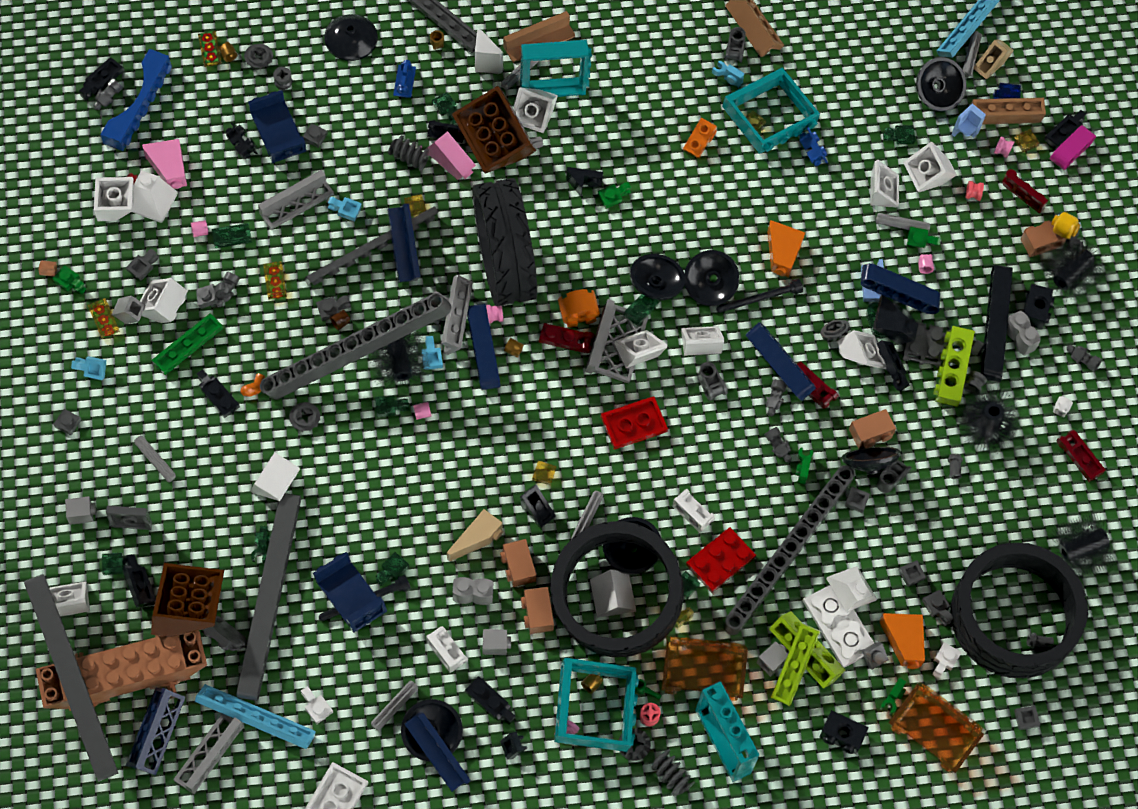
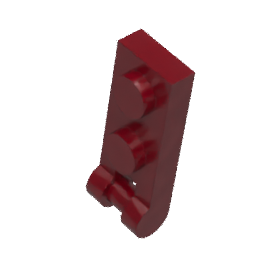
M1007 170L1002 181L1003 186L1040 214L1045 209L1048 200L1043 194L1034 190L1029 183L1021 180L1015 170Z
M543 323L539 343L582 353H590L592 348L591 342L594 341L595 334ZM578 340H583L584 342L580 344Z
M801 361L797 363L816 387L809 397L821 408L826 409L831 401H835L839 397L838 393L826 385Z
M1075 430L1069 431L1065 437L1061 436L1056 440L1059 447L1064 449L1088 482L1106 471Z

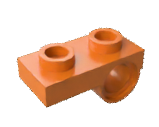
M701 118L683 150L700 158L707 144L713 140L717 132V126Z

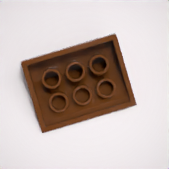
M499 86L494 87L452 113L485 174L521 161L537 151L505 93Z
M164 563L152 615L151 635L173 637L214 627L224 570Z

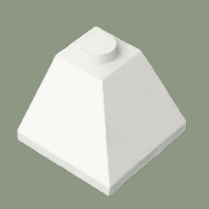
M520 87L513 109L523 127L544 133L552 116L558 95L539 89Z
M933 142L928 143L903 162L918 192L944 185L957 175L950 160Z
M141 170L133 185L132 212L162 223L178 192L159 176Z
M853 330L836 341L839 346V353L843 358L860 364L886 369V363L879 354L875 335Z
M858 566L826 578L846 612L877 600Z

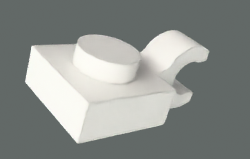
M944 642L933 660L938 665L932 675L939 679L945 668L951 671L962 652Z
M308 686L301 690L302 696L309 703L304 708L316 724L333 713V710L322 695L315 698Z

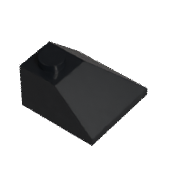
M881 295L873 329L898 345L915 341L919 325L908 311L884 295Z

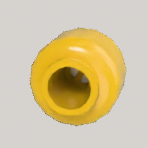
M1062 212L1059 216L1055 215L1051 223L1054 226L1053 232L1065 239H1070L1071 236L1074 238L1081 226L1077 217L1066 212Z

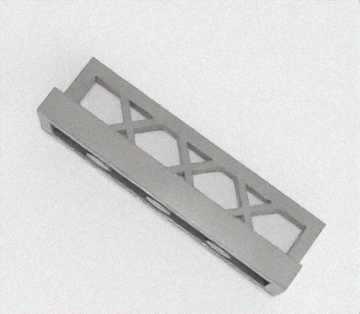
M320 170L258 204L259 214L272 230L333 196L334 192L326 182L324 172ZM322 186L327 190L323 195L316 194V190ZM302 197H311L309 203H300ZM288 205L296 206L295 210L291 213L284 211ZM272 214L280 215L279 219L273 223L268 218Z
M459 275L453 277L449 298L451 311L446 315L441 342L445 346L443 353L447 355L461 349L473 284L472 281Z
M221 714L175 776L174 782L195 794L242 730V722L235 717L232 719L227 715ZM226 720L230 724L223 733H220L219 726ZM218 738L212 749L208 750L207 742L210 739ZM206 754L201 764L195 767L196 757ZM186 772H194L187 783L181 780Z

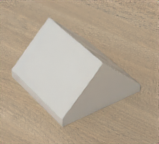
M481 29L477 30L475 72L501 74L503 72V52Z
M876 160L871 172L870 205L899 207V174L879 160Z
M719 326L681 328L684 356L722 353L724 337Z
M648 330L615 341V346L626 368L654 359L667 348L666 343Z
M274 452L250 491L254 494L280 501L300 468Z
M608 570L590 579L597 618L636 612L629 574Z
M86 581L50 587L60 616L90 611Z

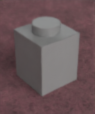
M133 296L118 298L112 315L125 324L138 322L146 305Z
M89 496L65 499L66 518L70 525L94 522L93 515H96V505L91 502Z
M483 629L482 655H507V649H511V636H507V630Z
M775 641L758 657L757 664L771 677L784 665L789 651L784 645H779Z

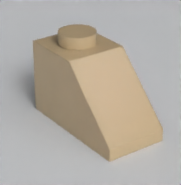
M994 40L976 63L974 70L985 79H988L1006 62L1014 50L1002 40Z

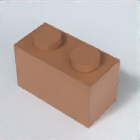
M1045 221L1039 226H1030L1024 230L1020 240L1029 257L1057 249L1062 245V242L1065 243V238L1053 232L1054 226L1051 225L1052 221Z
M886 409L852 421L849 427V431L858 449L872 447L881 440L882 442L888 441L893 437L896 430Z
M526 539L503 544V552H500L502 563H506L508 570H505L507 581H511L513 587L536 582V572Z
M548 587L524 590V597H521L522 609H526L527 616H524L525 628H529L530 634L553 631L554 621Z

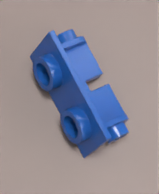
M404 60L401 65H398L393 96L408 98L412 96L416 67L412 66L409 60Z
M808 127L809 132L807 134L805 132L800 134L799 140L805 151L812 148L806 152L811 163L818 166L823 159L828 163L825 158L828 155L823 145L820 147L817 143L820 141L815 131L811 132Z

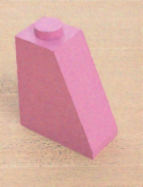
M448 131L428 147V155L457 180L462 177L466 179L473 173L471 169L476 165Z
M179 139L142 145L146 159L162 180L174 189L187 186Z

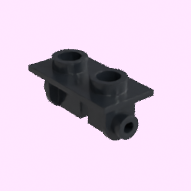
M435 120L429 121L427 137L439 139L448 131L456 142L463 143L464 135L458 125L436 122Z
M231 122L233 128L226 130V136L232 145H236L239 142L234 148L241 158L248 159L252 152L258 154L254 148L256 147L255 143L246 137V130L240 124L237 126Z

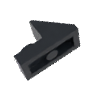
M567 167L566 180L582 197L583 185L593 188L602 187L603 172Z
M537 485L532 486L520 496L522 509L530 513L538 527L542 528L556 517Z

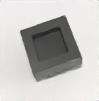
M311 123L303 138L305 142L319 148L328 132Z
M63 409L53 425L55 428L72 435L82 419L80 416Z
M851 487L845 507L863 513L870 494Z
M917 560L899 568V572L907 587L926 579Z
M879 641L862 650L867 665L872 670L889 660L883 644Z
M1035 706L1014 710L1019 730L1040 726Z

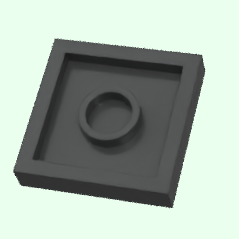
M107 505L106 515L112 527L152 529V520L147 508Z

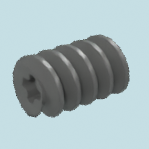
M402 135L398 139H394L389 147L388 154L394 155L395 158H400L402 162L406 161L408 165L412 164L414 168H419L422 171L429 158V149L426 148L422 152V145L416 149V142L409 145L410 139H406L403 142L404 136Z
M668 749L654 760L651 769H658L656 775L658 777L663 776L662 783L669 782L666 788L668 790L674 789L672 796H677L687 791L695 781L688 783L691 776L683 777L685 768L677 769L681 763L673 764L675 755L668 757L667 755L671 751Z

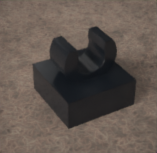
M517 732L509 733L500 741L507 760L514 759L527 749V746H522L520 742L524 737L522 735L518 736Z

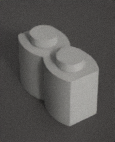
M1022 311L1009 316L1007 335L1014 340L1016 349L1024 356L1035 351L1040 343V335L1031 326L1028 316Z
M466 577L455 578L453 580V601L460 604L474 602L479 605H489L493 602L494 582L484 578L474 581Z

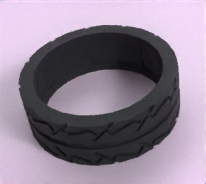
M515 178L498 180L495 183L487 182L473 185L474 212L487 282L495 306L513 304L514 301L535 300L537 298V277L534 253L522 196Z
M625 521L603 522L583 530L573 537L562 549L554 565L551 577V597L555 611L565 629L581 646L596 654L609 657L634 656L655 647L673 630L681 614L684 601L683 579L675 555L667 543L655 532L638 524ZM614 542L634 543L646 548L663 563L670 579L667 603L660 616L642 632L623 638L601 637L589 632L573 618L567 601L569 579L577 563L596 547Z
M1015 542L994 546L981 553L970 563L954 590L950 613L953 617L951 622L953 623L952 627L955 637L962 649L967 652V655L975 663L990 672H995L994 674L1007 678L1023 679L1043 675L1057 667L1069 655L1084 633L1088 618V603L1085 598L1086 593L1082 582L1075 571L1070 568L1071 566L1060 556L1048 549H1042V547L1030 543ZM1000 568H1017L1038 575L1054 589L1063 604L1066 628L1061 643L1049 651L1038 654L1014 653L996 645L981 631L974 619L971 608L973 583L985 573Z

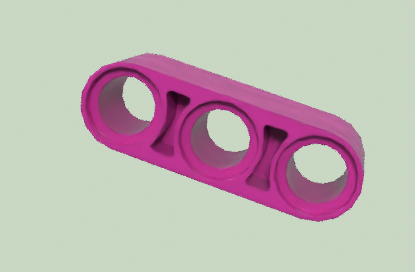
M1081 125L1052 153L1049 159L1062 170H1065L1093 143L1096 135Z

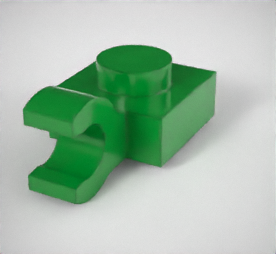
M625 182L618 188L613 184L599 190L598 196L605 209L621 203L622 197L631 193V186L629 182Z
M910 227L906 245L925 248L926 243L940 245L941 238L928 236L929 230Z
M65 265L52 278L54 283L66 291L73 288L78 293L83 294L86 290L85 284L79 280V274Z
M801 447L798 452L801 465L797 464L795 475L798 476L797 483L805 484L813 450H810L809 455L805 456L802 453L803 448Z
M899 677L887 699L880 706L882 710L886 705H889L891 707L889 715L891 716L897 709L896 698L901 700L906 691L903 688L906 683L905 680Z

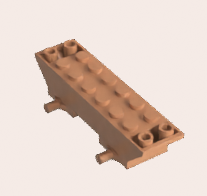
M199 630L173 637L155 635V638L83 656L82 652L79 655L78 653L75 654L94 707L100 703L110 701L112 697L149 687L150 690L156 687H163L177 693L175 685L182 681L190 680V676L207 666ZM55 665L36 668L43 708L69 709L71 711Z

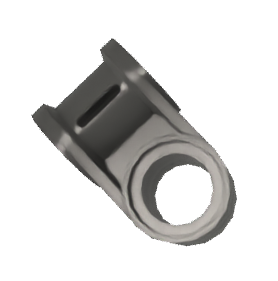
M735 27L730 31L724 60L733 59L739 60L742 63L746 32L743 28Z
M711 362L703 363L698 372V380L708 401L721 394L726 395L728 393L727 387L716 366ZM708 371L711 373V375L706 376L703 372Z
M897 460L881 473L877 481V488L883 493L891 492L906 477L912 467L906 466L900 460ZM883 479H887L891 483H886Z

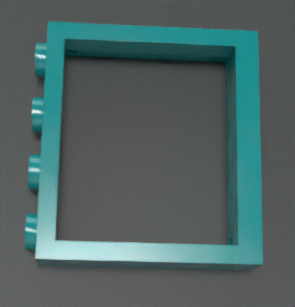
M587 40L521 44L520 87L543 90L558 95L557 97L586 95V87H589L592 49L588 47ZM580 58L579 77L530 81V61Z
M783 67L725 96L722 105L723 109L759 154L772 150L778 144H784L793 136H799L808 127L809 129L814 128L818 124L820 116L817 109ZM779 85L804 115L805 119L763 140L737 106Z
M564 658L560 670L554 742L627 752L633 746L635 734L632 733V726H635L636 714H633L638 700V695L635 694V687L639 683L636 668ZM572 672L626 679L622 741L566 733Z
M720 681L702 690L695 711L732 782H735L752 773L759 753ZM706 709L709 714L703 716L701 711ZM744 751L747 755L746 758H744L742 752Z

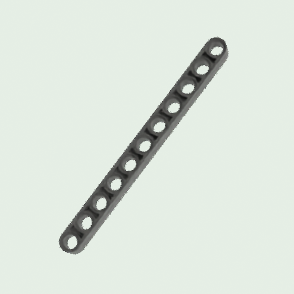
M431 294L264 378L261 381L260 389L272 399H279L448 315L451 311V304L441 294Z
M843 465L838 468L727 615L724 629L728 634L737 635L740 633L849 488L854 477V470L850 466ZM840 475H846L849 479H843ZM829 489H835L838 493H831ZM819 503H824L827 508L820 507ZM812 517L816 522H810L808 518ZM797 532L804 533L805 537L798 536ZM790 546L794 551L789 552L785 547ZM780 561L784 566L779 567L774 562ZM769 576L772 578V581H766L763 577ZM752 591H759L761 596H754ZM741 606H748L750 611H743ZM729 621H736L739 626L733 627Z
M285 493L282 499L278 501L237 688V698L258 701L299 514L301 495Z
M44 574L24 581L27 593L95 776L99 782L119 774Z

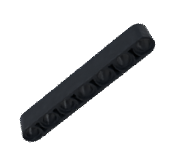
M994 264L990 277L981 374L986 377L987 381L1000 383L1004 366L1013 268Z

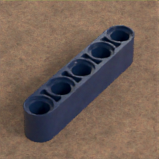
M869 263L862 266L861 286L926 314H937L939 312L940 292L878 265Z
M486 304L470 305L467 317L481 390L500 388V378Z
M758 322L745 334L801 401L816 389L811 380L761 322Z

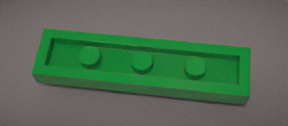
M209 313L154 357L152 363L164 375L168 374L223 329V325Z

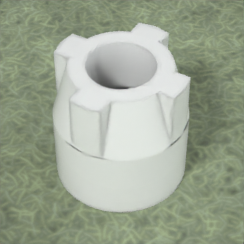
M1060 396L1055 404L1053 413L1065 417L1073 402L1066 397Z

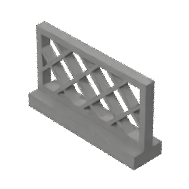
M608 299L603 307L585 372L590 374L596 372L629 384L634 366L626 368L628 371L627 377L619 374L617 369L625 365L620 363L615 366L611 360V357L619 355L615 341L625 338L632 333L636 334L639 330L640 332L645 331L649 316L615 305V301ZM615 311L622 313L625 319L618 322L614 316ZM638 318L643 320L641 326L635 328L631 320ZM628 322L632 330L624 333L620 325ZM614 327L621 334L615 338L609 332ZM612 343L616 351L608 355L605 346ZM606 359L611 366L607 370L599 368L600 362Z

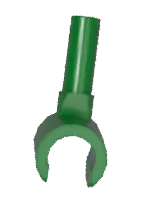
M639 679V684L643 685V688L635 687L636 693H647L659 700L661 699V694L646 687V682L643 679Z

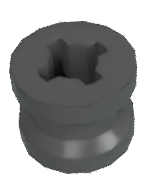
M286 67L275 69L273 73L275 86L280 90L290 88L292 85L291 71Z
M971 371L968 375L969 379L965 380L964 388L971 394L976 393L978 395L982 390L981 387L986 384L987 379L983 374Z

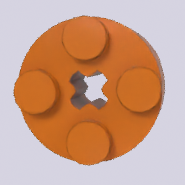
M587 289L575 290L566 293V298L562 299L561 296L558 299L563 323L567 324L568 328L576 327L580 322L591 324L597 321L596 317L599 316L600 312L594 290H591V293H588Z

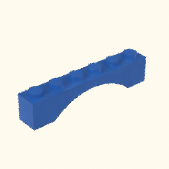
M152 49L148 50L141 62L144 75L142 89L134 103L126 111L108 120L100 134L103 144L124 151L126 145L130 144L134 131H137L139 128L140 120L146 116L149 104L155 100L158 88L162 87L166 74H169L172 64L168 55Z

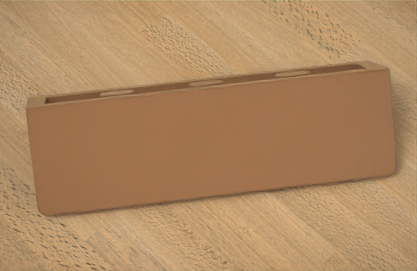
M730 0L725 5L739 27L745 30L746 37L760 57H764L771 49L780 50L784 46L754 0Z
M565 11L503 37V47L511 61L514 63L521 60V44L561 42L575 38V33L569 25L570 16Z
M1044 98L973 99L972 104L986 114L982 125L1041 123L1046 115Z

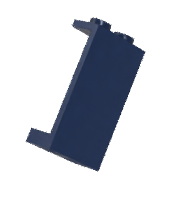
M282 90L248 101L249 111L272 163L307 152L305 140L297 130L285 103Z
M347 552L336 556L331 562L320 566L313 572L316 583L353 633L387 612L385 602L380 596H376L351 563Z

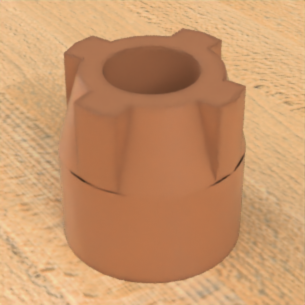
M40 261L39 275H56L58 271L57 262Z

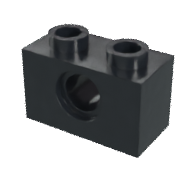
M1031 284L1027 292L1023 312L1028 316L1032 327L1042 330L1044 324L1049 323L1051 313L1048 311L1049 307L1052 308L1055 297H1052L1054 289Z
M831 710L819 737L829 745L835 744L842 747L841 749L846 753L857 754L869 727ZM838 731H845L848 734V737H841Z

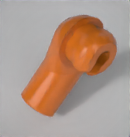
M256 374L253 383L241 387V394L247 397L259 394L261 392L260 384L265 376Z

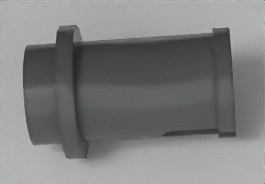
M950 454L948 458L950 463L949 478L960 479L962 478L961 462H963V458L960 454Z
M1036 633L1028 634L1027 646H1030V648L1039 647L1048 650L1053 648L1050 645L1054 644L1053 637L1038 636Z

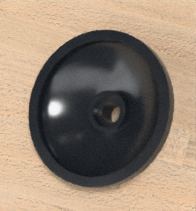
M356 14L339 16L329 23L325 30L324 41L328 51L333 56L345 61H356L367 57L373 52L377 45L378 34L374 24L369 19Z
M938 57L927 61L920 68L916 78L918 96L928 108L935 111H947L955 108L962 101L966 92V77L962 68L955 61L945 57Z
M717 250L700 252L686 266L685 288L691 298L702 305L718 306L724 304L734 296L740 282L739 269L735 261L724 252ZM713 275L717 276V280L715 282L711 281V277Z
M647 254L639 257L632 264L630 280L635 289L644 296L656 300H668L676 297L683 290L685 273L681 266L673 259L661 254Z
M893 447L862 448L843 454L842 461L856 470L867 471V474L879 473V470L887 468L896 462L901 456V452Z
M628 517L618 520L643 526L655 532L661 538L656 527L645 519ZM614 542L603 545V553L607 562L612 568L624 574L635 575L644 573L651 569L659 560L655 554L634 543ZM631 548L637 549L634 553L630 552L629 550Z
M427 699L413 705L405 714L401 724V738L406 749L416 758L430 762L404 725L405 722L419 712H423L448 749L453 753L459 746L463 733L461 718L457 711L448 703L437 699Z

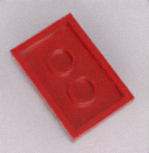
M654 396L601 413L600 415L614 450L668 432V427Z
M729 527L686 562V566L713 593L755 559L756 554Z

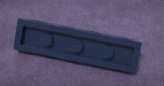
M403 204L402 207L388 208L398 283L417 281L420 278V270L409 204Z
M155 688L126 766L156 776L186 697L165 688ZM170 696L178 699L175 707L171 710L168 706ZM167 716L169 724L166 728L162 729L160 722L162 718ZM160 735L161 745L155 749L153 740ZM152 755L154 759L152 768L144 767L146 759Z
M419 712L404 723L451 792L462 784H467L471 781L423 712Z

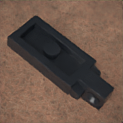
M109 58L85 79L84 87L79 90L80 96L86 101L93 94L97 95L100 89L102 91L108 86L107 83L111 78L115 80L125 71L124 67L114 59Z
M1080 110L1075 116L1067 115L1045 136L1044 141L1057 149L1072 133L1083 125L1082 121L1085 119L1086 113Z
M883 340L878 342L879 354L886 363L887 372L892 376V384L897 391L904 390L910 385L905 376L907 372L893 342Z
M203 369L196 373L198 375L197 378L201 382L199 387L202 393L223 418H226L240 408L238 402L213 375L209 377Z
M134 554L126 555L125 559L122 560L124 564L123 573L136 608L154 605L156 597L145 567L137 563Z
M480 676L465 689V693L493 719L496 718L499 721L502 718L509 725L515 720V715L509 710L511 706Z

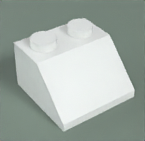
M133 177L96 178L94 212L97 221H117L132 212Z
M172 278L150 281L140 300L146 305L142 316L159 323L173 321L177 316L178 308L185 301V295L188 290Z

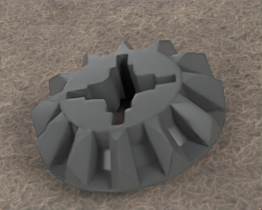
M253 44L246 49L244 58L247 65H250L253 69L259 68L261 70L262 67L268 68V65L272 63L273 52L265 44ZM256 55L262 56V60L256 59Z
M833 320L821 329L820 334L827 341H836V339L848 334L850 330L849 322L846 320Z
M308 402L299 403L290 411V423L295 429L302 432L311 431L314 427H317L320 421L319 409ZM302 412H304L306 416H310L308 417V423H306L304 419L300 420L302 418Z
M634 728L632 733L635 734L637 743H640V745H637L634 752L631 746L627 752L620 751V753L626 759L637 761L647 756L651 743L650 737H648L645 731Z

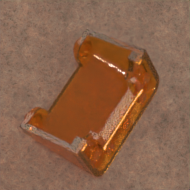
M666 637L662 690H665L667 694L673 695L682 689L702 691L721 681L731 701L743 698L748 654L746 645L703 639Z
M922 682L917 683L889 721V724L892 725L890 728L898 735H901V733L909 735L937 756L942 762L940 766L949 773L951 771L954 773L958 771L986 733V730L980 724Z

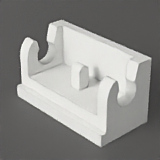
M686 489L674 499L672 507L700 533L715 520V515L713 513L710 514L690 495V491Z
M443 626L426 636L428 645L450 673L468 661V658Z

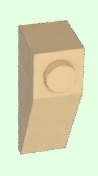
M483 509L448 550L447 560L453 561L491 544L494 539L498 540L503 533L502 522Z

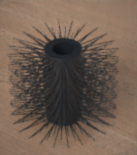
M1067 244L1065 245L1066 248H1063L1065 249L1063 252L1062 250L1059 251L1062 257L1066 256L1067 258H1062V260L1060 258L1055 260L1054 258L1051 260L1052 263L1049 260V267L1053 266L1054 268L1050 269L1052 272H1050L1051 274L1047 273V275H1054L1053 281L1056 284L1055 286L1058 289L1060 288L1061 292L1065 290L1064 294L1069 289L1078 297H1081V294L1084 295L1082 291L1085 292L1092 283L1094 284L1093 280L1097 279L1096 276L1100 277V273L1097 272L1098 268H1096L1098 263H1095L1097 262L1095 261V256L1087 248L1083 249V244L1080 250L1076 249L1073 245L1072 248L1074 249L1072 251L1070 250L1071 246Z
M406 335L380 348L382 350L378 349V351L370 353L374 355V358H371L374 360L370 361L375 362L374 368H376L377 373L375 375L378 376V379L388 377L385 379L391 378L397 382L402 381L403 384V381L412 379L414 377L412 375L416 374L415 376H417L418 371L422 374H427L422 372L423 370H419L420 368H416L418 366H415L418 364L421 368H425L423 363L428 362L420 358L427 354H422L421 348L423 346L421 347V343L424 342H420L419 336L410 338L412 336Z
M994 390L991 391L992 403L989 395L986 398L985 396L982 397V399L977 397L979 401L975 400L976 405L969 403L967 408L963 409L965 410L963 411L964 416L960 419L965 420L963 421L964 423H968L966 426L970 428L968 429L969 432L973 431L972 435L974 434L971 438L974 439L976 437L980 439L979 444L984 437L983 442L984 445L987 443L988 450H990L989 438H991L990 445L992 442L994 447L995 443L997 445L1001 441L1005 444L1006 442L1003 440H1007V435L1009 436L1010 434L1011 436L1015 430H1018L1017 426L1013 427V425H1017L1016 423L1021 420H1014L1010 417H1017V415L1021 414L1014 413L1017 411L1013 409L1015 408L1014 405H1008L1010 400L1005 405L1003 403L1005 400L1001 401V396L998 402L997 395L994 398Z
M1090 515L1087 520L1084 517L1082 522L1079 519L1077 524L1075 521L1072 525L1069 522V525L1072 527H1069L1067 524L1064 531H1059L1061 537L1057 538L1061 542L1059 543L1060 546L1057 547L1060 549V552L1057 553H1061V557H1063L1067 564L1070 563L1069 566L1073 567V570L1075 568V573H1081L1083 569L1088 568L1090 572L1092 567L1095 571L1097 566L1100 569V566L1097 564H1100L1102 567L1104 562L1105 564L1107 563L1105 560H1113V558H1109L1112 557L1110 556L1112 552L1108 549L1111 546V542L1108 538L1109 534L1106 533V530L1104 531V521L1103 529L1102 525L1099 528V520L1097 523V520H1093V516L1091 519Z

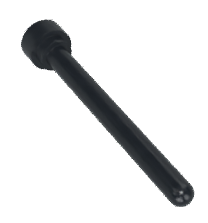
M797 278L791 280L787 286L719 305L716 311L722 313L789 292L796 295L803 292L801 280Z
M406 575L397 577L398 579L395 580V583L376 590L374 593L377 597H383L397 590L399 592L410 590L411 587ZM333 608L321 613L318 618L320 621H325L340 614Z

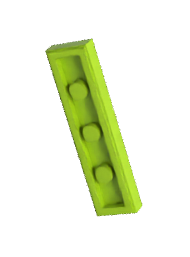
M804 623L800 624L771 698L791 706L821 632L820 630Z

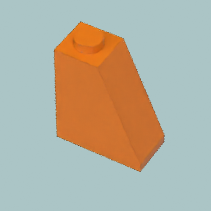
M771 220L767 231L771 271L779 276L789 277L803 243L805 232Z
M883 613L880 618V625L901 666H907L909 669L921 667L925 662L923 615Z

